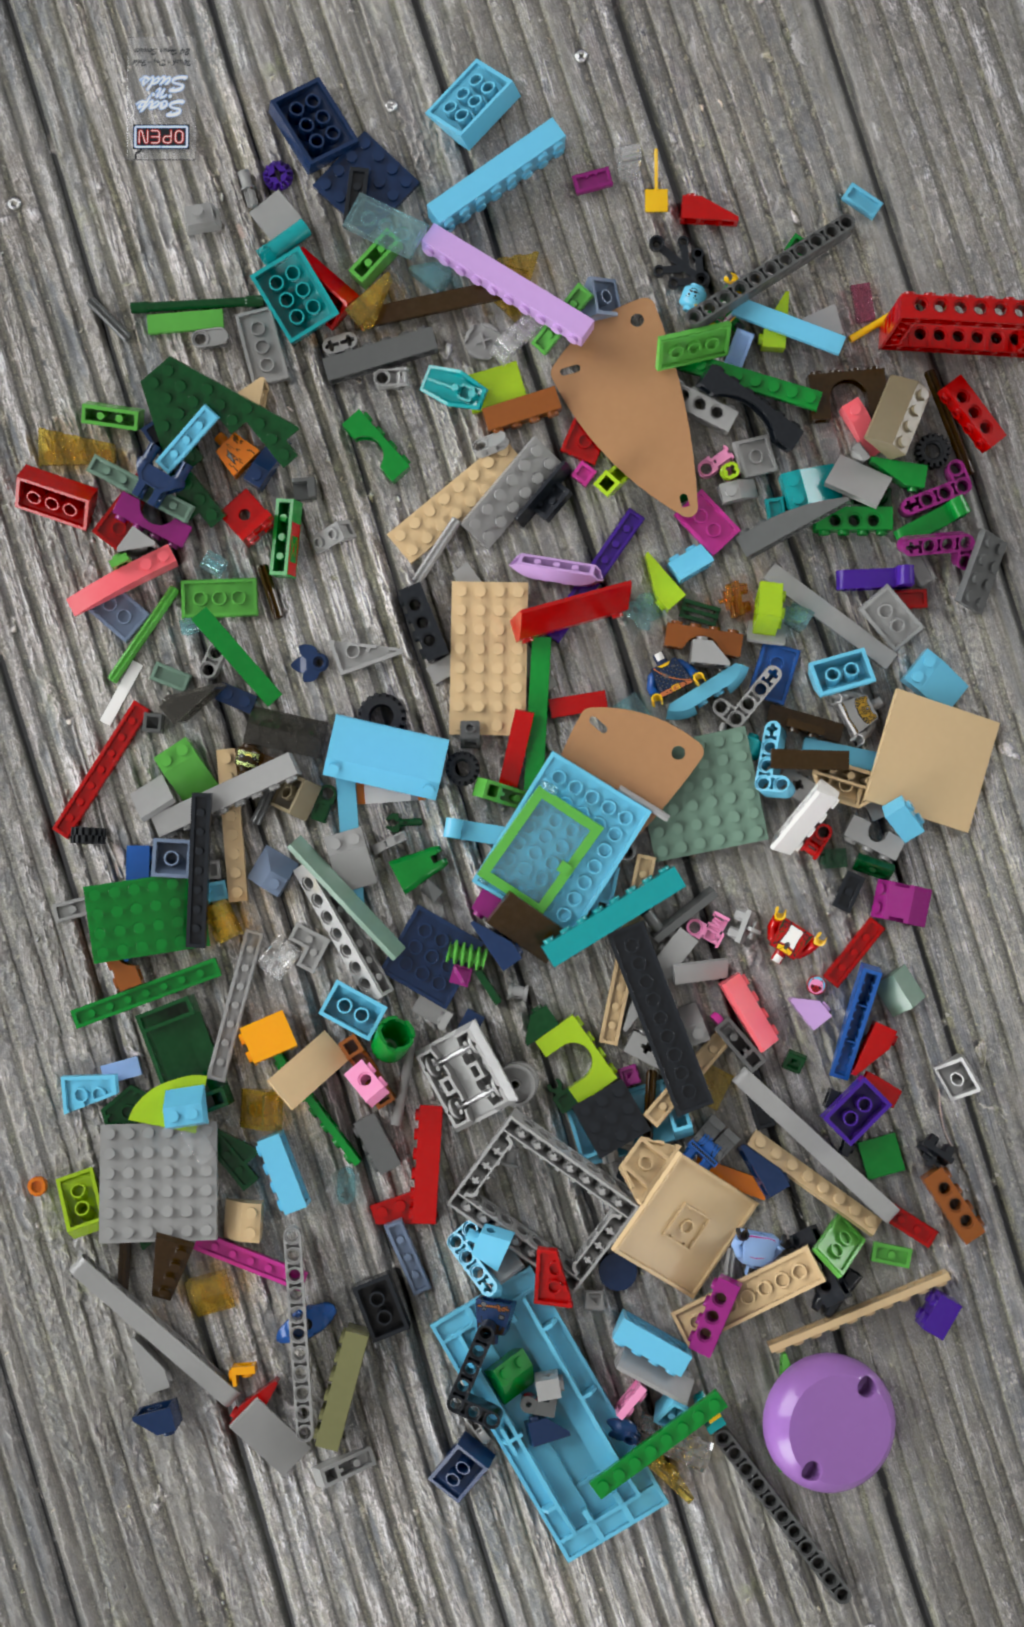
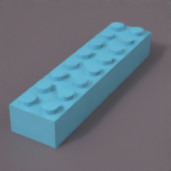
M550 118L427 204L428 218L432 223L451 233L460 222L465 223L471 218L473 213L484 210L487 206L486 204L491 201H497L506 190L511 191L518 185L519 181L530 178L538 168L543 169L552 158L560 157L565 150L566 135L554 118Z

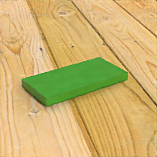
M724 321L658 336L656 370L662 371L727 356L732 328L731 322Z
M258 578L181 580L182 619H192L204 607H207L215 618L259 616Z

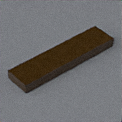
M771 749L770 769L849 771V751Z

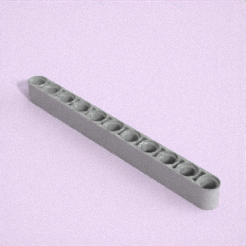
M745 1066L731 1080L885 1223L888 1224L900 1211L894 1203Z
M291 1224L284 1230L283 1241L295 1426L297 1439L306 1443L313 1438L314 1421L302 1237L300 1228L297 1225ZM294 1230L298 1236L295 1239H290L287 1237V1232ZM291 1250H296L299 1256L292 1259L288 1256V1253ZM296 1269L300 1272V1276L292 1278L289 1274L290 1271ZM298 1289L302 1294L300 1297L294 1298L291 1295V1291ZM300 1309L303 1314L300 1317H295L292 1315V1311ZM295 1329H302L304 1334L301 1337L295 1336L293 1334ZM298 1348L304 1349L305 1354L303 1356H297L295 1354V1350ZM304 1368L307 1373L304 1376H299L296 1374V1370ZM300 1388H305L308 1393L301 1396L297 1391ZM303 1407L307 1408L309 1410V1413L307 1415H301L298 1412L299 1409ZM307 1427L310 1429V1433L303 1435L300 1433V1429Z
M82 1254L70 1267L69 1271L76 1279L222 1405L229 1407L241 1394L242 1391L239 1386L233 1387L229 1377L126 1288L122 1287L118 1281L90 1257Z

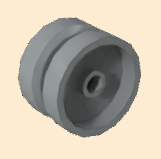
M514 1060L507 1063L503 1070L519 1098V1101L509 1106L519 1107L526 1104L536 1094L539 1087V1076L531 1064L525 1061Z

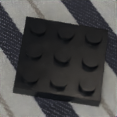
M623 1079L571 1107L599 1159L651 1131Z

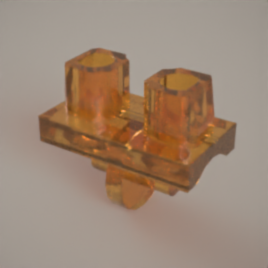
M738 580L725 585L726 591H723L724 598L719 600V604H725L726 610H730L731 618L740 617L752 610L749 601H742L741 595L748 594L746 583H739Z

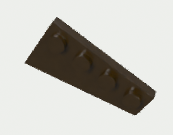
M159 1232L156 1233L152 1296L171 1300L194 1248V1242Z

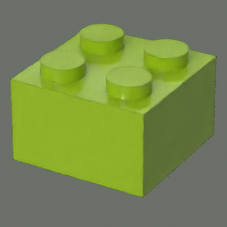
M760 581L754 600L753 634L775 636L777 629H781L782 619L784 620L785 617L783 603L786 600V591H783V583Z

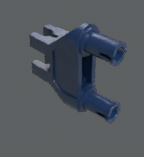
M150 441L143 456L138 457L136 460L139 480L132 494L143 500L151 486L154 488V491L147 503L158 509L167 495L179 492L186 487L185 480L193 467L182 461L176 474L172 475V477L156 468L152 462L161 447Z

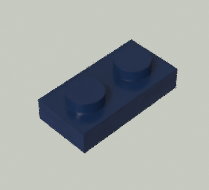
M224 682L221 683L215 700L248 714L252 713L258 696Z

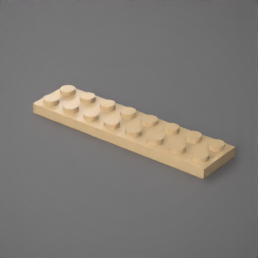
M509 444L502 451L479 458L390 531L387 536L412 565L434 546L452 517L460 521L466 517L518 454Z
M808 1244L737 1279V1281L743 1284L722 1332L826 1282L827 1279ZM717 1293V1298L720 1301H726V1296L723 1293ZM707 1294L670 1313L688 1348L691 1343L688 1341L692 1330L696 1331L698 1326L695 1323L699 1313H703L706 1308L703 1306ZM709 1311V1315L713 1319L719 1318L716 1311ZM702 1329L703 1335L711 1336L709 1329Z

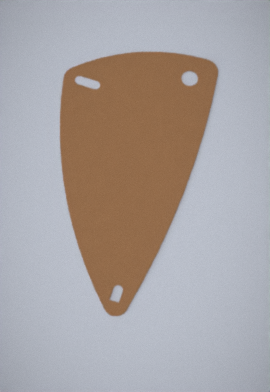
M640 298L612 310V312H618V316L595 321L594 330L582 346L570 343L552 367L551 377L578 423L615 466L640 488L684 517H692L698 510L697 485L690 428L676 367L657 371L655 368L658 336L666 334L654 302L649 298ZM640 314L643 316L644 322L641 326L635 327L631 324V317L633 315ZM573 365L580 366V371L565 376L560 374L563 368ZM680 495H687L690 506L682 508Z
M590 707L581 713L561 756L618 790L620 785L662 810L700 762L704 755V749L689 734L656 717L627 709ZM594 716L607 727V732L601 733L589 722L590 717ZM681 746L684 748L685 756L682 759L673 758L672 749L674 747ZM650 814L637 837L653 821L656 815Z

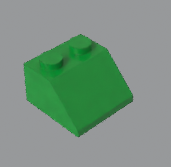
M523 1348L512 1349L484 1370L504 1405L535 1382L533 1364Z

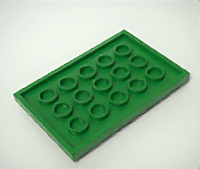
M145 877L83 886L94 964L194 949L186 947L188 879ZM207 924V946H211Z

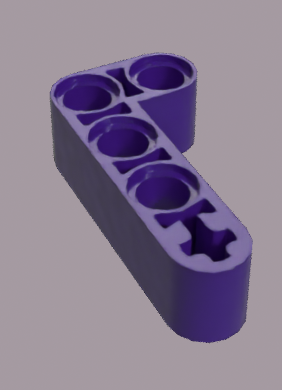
M912 564L898 565L895 568L836 571L837 591L880 590L886 584H889L892 589H907L915 585L914 565Z

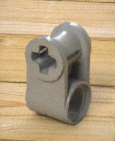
M396 367L377 370L374 373L375 387L382 391L409 389V368ZM380 376L388 379L385 383L377 381Z

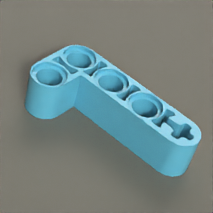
M770 721L765 725L755 777V787L764 797L786 799L794 795V784L786 776L780 775L781 769H769L766 771L770 766V750L772 748H785L787 733L777 721ZM769 783L767 788L763 789L764 785ZM787 784V787L781 790V788Z
M446 817L443 837L494 845L505 827Z
M468 1220L450 1234L447 1239V1245L481 1293L489 1298L497 1299L501 1296L503 1288L489 1267L473 1255L472 1260L468 1263L466 1262V1257L472 1254L475 1243L465 1239L473 1226L476 1227L478 1232L482 1230ZM461 1239L460 1246L456 1248L455 1242ZM483 1269L482 1277L478 1278L477 1272ZM488 1284L493 1285V1287H492L493 1291H492V1292H490V1291H491V1288L489 1287Z

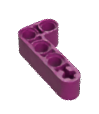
M958 459L950 461L944 468L947 483L906 498L898 506L899 515L903 518H910L946 504L961 494L965 496L972 489V482L964 463ZM950 467H957L958 474L953 473ZM958 483H961L965 486V491H960L958 489ZM940 490L946 491L948 497L942 498ZM922 497H927L930 500V505L923 504ZM916 503V506H914L911 510L905 509L906 505L907 507H909Z
M963 531L903 536L899 538L896 546L898 551L907 556L951 553V563L962 570H966L975 540L970 534ZM965 537V542L961 545V540ZM947 539V544L942 547L943 541ZM929 540L928 547L924 549L925 542ZM965 556V561L960 564L961 558Z

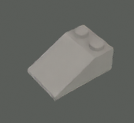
M363 827L323 837L333 870L352 890L378 883Z

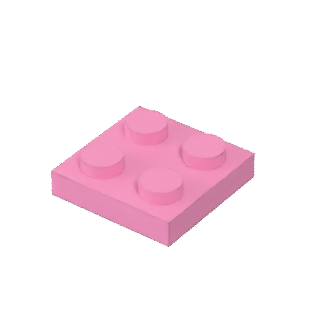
M635 1379L616 1402L614 1407L618 1418L623 1420L625 1417H630L636 1403H641L647 1396L645 1384Z

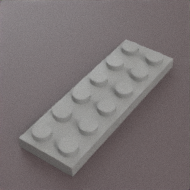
M533 436L461 521L460 525L489 550L515 519L518 511L525 506L530 497L536 493L561 461Z

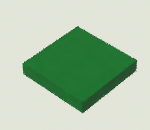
M895 1132L857 1142L868 1180L905 1170Z

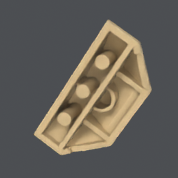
M849 765V771L812 770V776L816 784L820 779H823L840 792L838 796L840 801L838 803L857 809L871 803L863 800L871 771Z

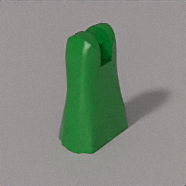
M432 846L389 861L405 895L447 866V858L438 860L436 863H433L431 859L432 856H436L443 851L440 846Z

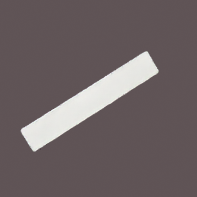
M132 660L100 719L101 722L109 726L112 724L143 665Z

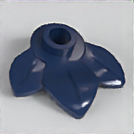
M307 644L299 645V651L302 656L294 660L291 667L295 671L303 673L304 682H313L318 678L320 672L328 668L329 660L326 655L318 653L314 646ZM317 660L323 661L322 666L316 665Z
M618 1418L607 1419L606 1423L612 1429L608 1433L609 1437L618 1441H624L632 1446L637 1445L641 1440L642 1435L632 1421L627 1419L620 1420Z

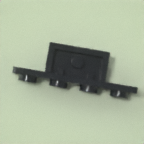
M563 460L556 466L554 472L542 483V486L536 493L530 497L525 506L518 511L515 520L521 527L524 528L535 514L549 523L573 495L571 490L561 484L572 472L566 461Z

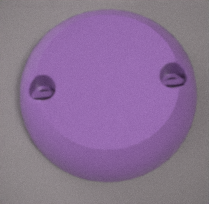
M817 1353L798 1360L789 1366L776 1380L765 1403L763 1435L771 1458L788 1478L812 1491L839 1493L863 1484L884 1464L894 1441L896 1427L895 1409L887 1387L880 1377L867 1365L844 1354Z

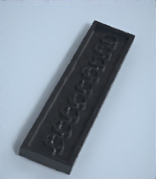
M643 920L611 932L607 935L677 1117L713 1104L714 1101Z

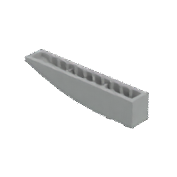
M678 927L667 936L669 940L665 944L662 942L655 950L666 981L672 975V964L682 963L699 942L681 927ZM632 1000L622 1027L626 1032L639 1017Z

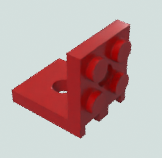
M247 488L222 509L227 514L223 520L248 548L251 545H255L263 535L274 528L273 516L267 509L263 508ZM245 510L249 511V519L241 520L240 513Z

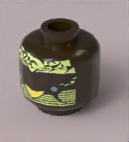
M243 743V746L237 747L234 763L239 766V770L247 772L259 766L261 751L258 750V746Z

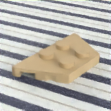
M640 1136L619 1165L618 1169L639 1206L680 1150L681 1145L664 1143L665 1141L651 1140L648 1137Z

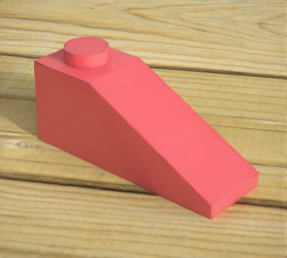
M859 397L842 406L839 414L857 443L860 442L870 457L881 453L864 439L871 422V417Z

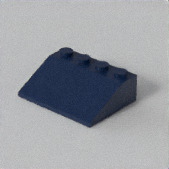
M319 77L270 100L269 114L308 175L326 167L359 142V139Z

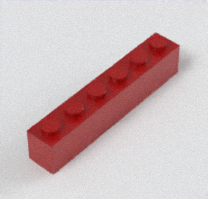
M420 1105L419 1109H416L415 1120H419L418 1128L414 1129V1140H417V1148H413V1159L416 1160V1167H412L411 1179H415V1186L411 1187L410 1199H414L413 1207L409 1208V1219H412V1223L436 1224L443 1106Z

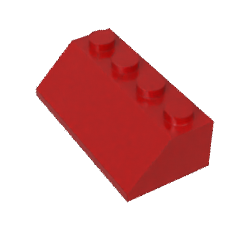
M301 247L302 252L340 313L325 324L333 331L352 311L360 296L308 250Z
M26 464L17 475L15 507L87 531L97 504L98 488Z

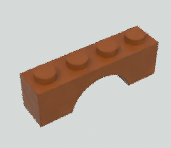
M671 620V623L668 622L666 625L664 648L682 650L690 640L696 639L697 636L708 637V640H713L727 658H740L744 634H739L738 630L728 629V632L720 631V628L715 626H709V629L701 628L702 625L690 623V626L682 625L683 622Z
M124 960L106 962L109 970L113 971L115 977L113 978V983L116 989L119 988L120 992L145 983L139 965L129 964Z
M353 1033L338 1043L347 1060L353 1066L361 1059L366 1064L370 1062L377 1070L374 1074L377 1077L381 1076L386 1081L358 1035ZM371 1079L367 1080L365 1085H368L371 1082ZM389 1084L386 1088L390 1093L376 1104L378 1110L396 1099Z

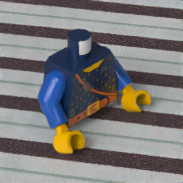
M663 651L653 655L657 666L650 670L651 673L647 678V691L651 698L652 706L655 707L656 701H660L663 705V698L691 685L693 682H695L696 686H700L698 680L704 679L706 682V678L702 672H698L693 665H689L688 662L674 657L667 661Z

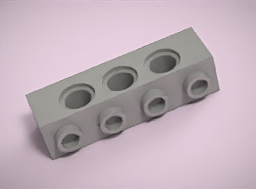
M679 379L682 393L688 398L684 401L687 417L727 436L739 413L736 411V408L731 404L724 405L720 403L716 397L702 394V391L696 387L690 388L686 386L685 382ZM702 402L705 408L697 409L695 403ZM718 410L722 416L715 418L712 415V411Z

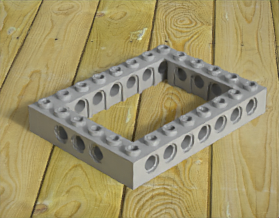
M514 1108L453 1191L447 1205L481 1229L484 1224H491L515 1232L508 1248L536 1267L537 1247H556L479 1193L486 1179L490 1178L495 1167L499 1166L506 1152L511 1150L515 1140L523 1144L525 1149L528 1148L539 1156V1159H544L554 1166L556 1171H561L571 1178L573 1183H578L588 1190L587 1193H592L602 1200L604 1205L611 1207L572 1259L558 1250L569 1291L574 1294L640 1206L635 1201L629 1188Z

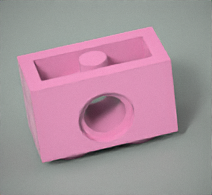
M361 1059L344 1075L372 1108L390 1092L386 1088L387 1082L381 1076L377 1077L374 1074L377 1070L370 1062L366 1064ZM371 1079V1082L368 1085H365L367 1080Z

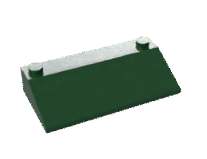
M195 994L135 1016L161 1084L190 1075L207 1076L214 1044ZM227 1078L225 1083L207 1079L205 1093L208 1113L235 1102Z

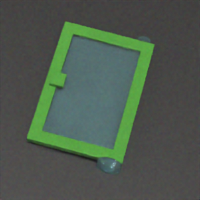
M544 779L531 794L477 873L480 876L478 880L485 885L491 883L506 894L510 890L543 914L604 829L602 825L556 795L559 791L558 788Z

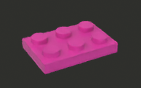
M701 489L697 493L698 510L694 516L684 517L677 512L673 516L713 557L741 530ZM689 501L682 508L690 506Z

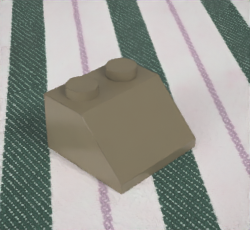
M297 776L298 779L292 783L287 784V782L280 784V788L276 790L270 805L306 822L322 787Z

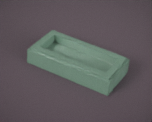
M156 661L149 679L186 693L193 676Z

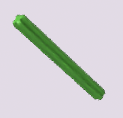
M172 585L168 588L108 675L110 681L113 683L119 681L179 594L177 588Z

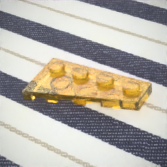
M38 427L40 466L89 465L94 454L116 465L115 444Z

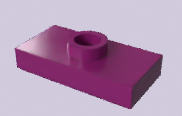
M609 166L572 176L576 196L613 187Z

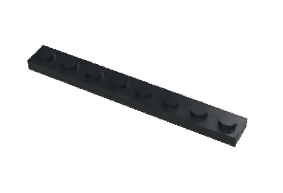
M192 792L186 947L206 948L213 793Z

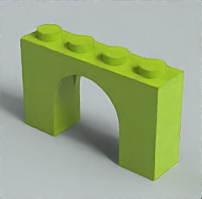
M571 1014L559 1022V1025L538 1038L535 1043L545 1057H548L568 1043H579L589 1050L592 1058L589 1071L568 1087L579 1103L616 1080V1073L618 1071L612 1062L609 1064L604 1058L607 1055L602 1048H596L593 1043L595 1038L590 1031H584L582 1028L584 1023L578 1015L574 1017Z

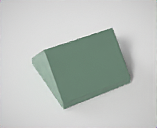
M905 964L881 978L877 989L878 995L892 1017L914 1008L926 997Z

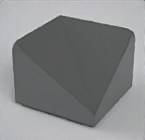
M144 712L142 731L164 734L165 715Z
M428 880L421 888V892L431 899L433 903L443 894V890L431 880Z

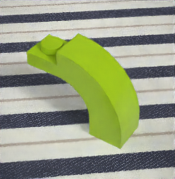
M614 465L608 471L605 470L593 485L607 498H610L630 478Z

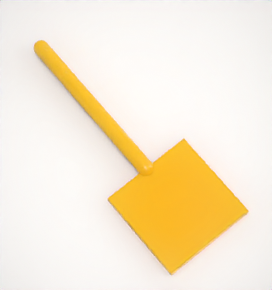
M657 148L654 149L655 189H645V212H668V189H658Z

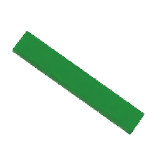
M204 607L191 619L267 707L282 695L207 607Z

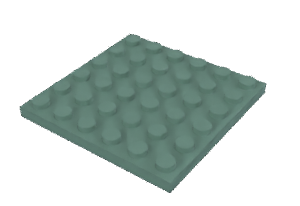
M746 726L693 737L703 746L704 755L662 809L670 815L668 821L666 822L656 816L648 825L654 857H657L656 862L769 839L760 793L755 787L756 774ZM681 746L674 747L672 749L673 758L682 759L685 756L684 748Z

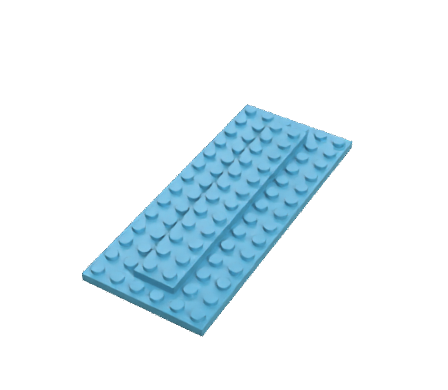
M529 1265L502 1284L503 1291L498 1298L517 1301L510 1329L504 1336H498V1344L490 1345L470 1393L498 1405L502 1409L503 1416L500 1425L496 1429L490 1430L567 1562L570 1563L667 1505L669 1500L649 1466H646L603 1499H600L589 1484L591 1479L634 1449L636 1445H628L624 1441H618L608 1436L612 1429L606 1421L610 1418H618L615 1408L556 1307L534 1304L536 1273L532 1266ZM480 1295L430 1324L458 1374L477 1332L476 1299ZM476 1345V1346H475L476 1350H478V1351H483V1350H484V1349H483L481 1346H479V1345ZM516 1348H523L533 1364L534 1381L535 1372L558 1369V1374L563 1375L565 1391L561 1392L562 1398L557 1399L555 1417L546 1418L568 1430L571 1436L536 1447L531 1446L524 1421L529 1420L528 1417L533 1414L525 1413L520 1407L522 1395L527 1392H532L537 1396L535 1382L504 1405L484 1370ZM473 1363L467 1364L472 1369L476 1368ZM462 1380L465 1386L469 1385L466 1381ZM493 1414L488 1415L493 1420L497 1419Z

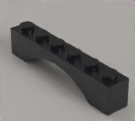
M717 364L708 366L695 386L709 397L731 398L750 407L763 421L771 442L786 453L792 451L804 433L800 429L801 426L795 421H789L785 418L786 415L782 411L770 407L771 404L767 400L758 398L752 389L745 388L739 384L740 381L736 377L724 373L725 370Z

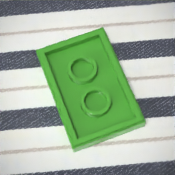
M837 1213L812 1248V1251L839 1279L843 1277L866 1239L848 1220Z

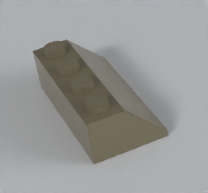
M890 375L864 439L889 460L905 456L932 392L919 381Z

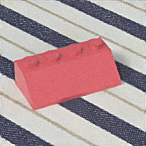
M736 972L719 982L718 985L753 1045L762 1053L779 1040L776 1036L779 1032L774 1024H769L767 1020L769 1015L765 1008L759 1007L757 1003L759 998L754 990L750 991L747 985L750 983L745 974L741 975L739 972Z

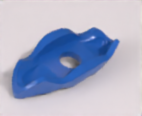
M323 1302L306 1306L307 1318L312 1321V1327L308 1329V1339L322 1332L335 1318L337 1309L332 1303ZM299 1309L292 1315L300 1317L303 1312ZM289 1319L277 1332L276 1339L279 1343H290ZM298 1328L294 1330L293 1334L301 1337L304 1331Z

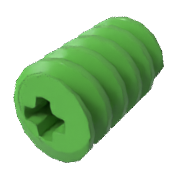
M455 940L453 944L450 942L445 962H449L452 958L453 964H456L460 960V966L462 967L467 962L469 969L475 964V970L478 971L480 967L484 968L488 949L486 948L481 953L480 946L474 951L473 944L466 948V942L459 946L458 940Z

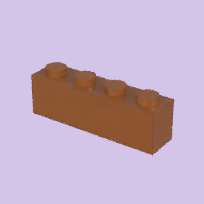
M552 386L482 408V414L488 433L492 434L499 431L505 432L504 430L509 428L515 430L528 422L534 424L541 421L540 418L547 416L548 418L556 417L561 412L562 407L556 388Z

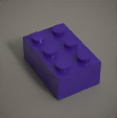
M860 1075L820 1117L848 1145L852 1146L892 1104L866 1077Z

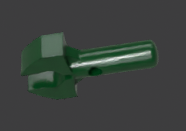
M392 813L386 818V820L394 819L399 822L393 827L386 826L393 833L399 832L402 826H421L423 823L422 818L402 819L399 817V813Z

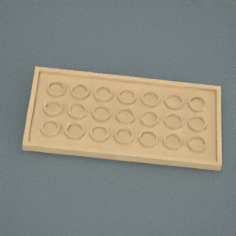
M452 581L449 735H460L461 721H479L480 735L509 736L515 708L526 711L527 643L523 644L522 641L516 643L510 620L520 610L528 608V582Z

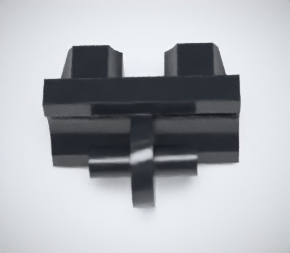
M933 1133L928 1134L916 1146L924 1152L922 1157L926 1160L925 1166L930 1168L934 1165L938 1168L940 1165L945 1167L947 1164H952L955 1160L952 1157L955 1149L949 1144H943L941 1149L938 1148L936 1145L939 1137Z

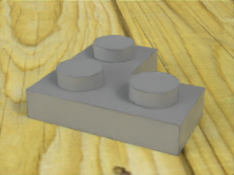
M296 922L288 940L305 948L296 965L314 974L331 939L299 922Z

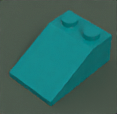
M834 464L803 468L781 474L778 480L782 495L784 496L786 510L827 499L842 498L841 493L824 486Z

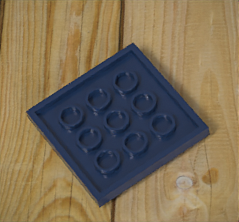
M364 131L358 137L359 142L343 153L313 184V188L344 216L350 166L368 168L370 172L363 227L356 228L366 238H369L420 185V182Z
M418 904L398 938L406 947L405 950L393 961L388 956L382 965V969L390 978L446 1009L460 986L449 982L454 966L452 958L449 962H445L450 942L453 944L455 940H458L459 946L466 942V948L473 944L474 951L478 946L482 948L484 943Z

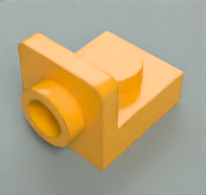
M257 1361L233 1364L231 1370H229V1381H232L233 1387L238 1386L239 1375L247 1378L256 1373L258 1369Z

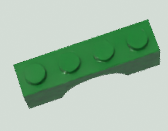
M359 409L342 426L355 442L368 440L381 447L383 450V461L380 469L394 485L411 470L409 466L411 462L404 454L400 456L396 451L398 448L393 441H387L384 438V431L379 426L375 427L371 423L373 420L367 412L362 413Z

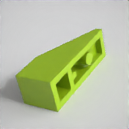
M785 291L775 310L788 314L790 291ZM763 328L762 333L758 334V345H761L760 351L783 353L786 348V336Z
M647 552L644 559L653 594L657 600L655 604L660 610L663 611L665 609L668 612L686 594L652 555Z

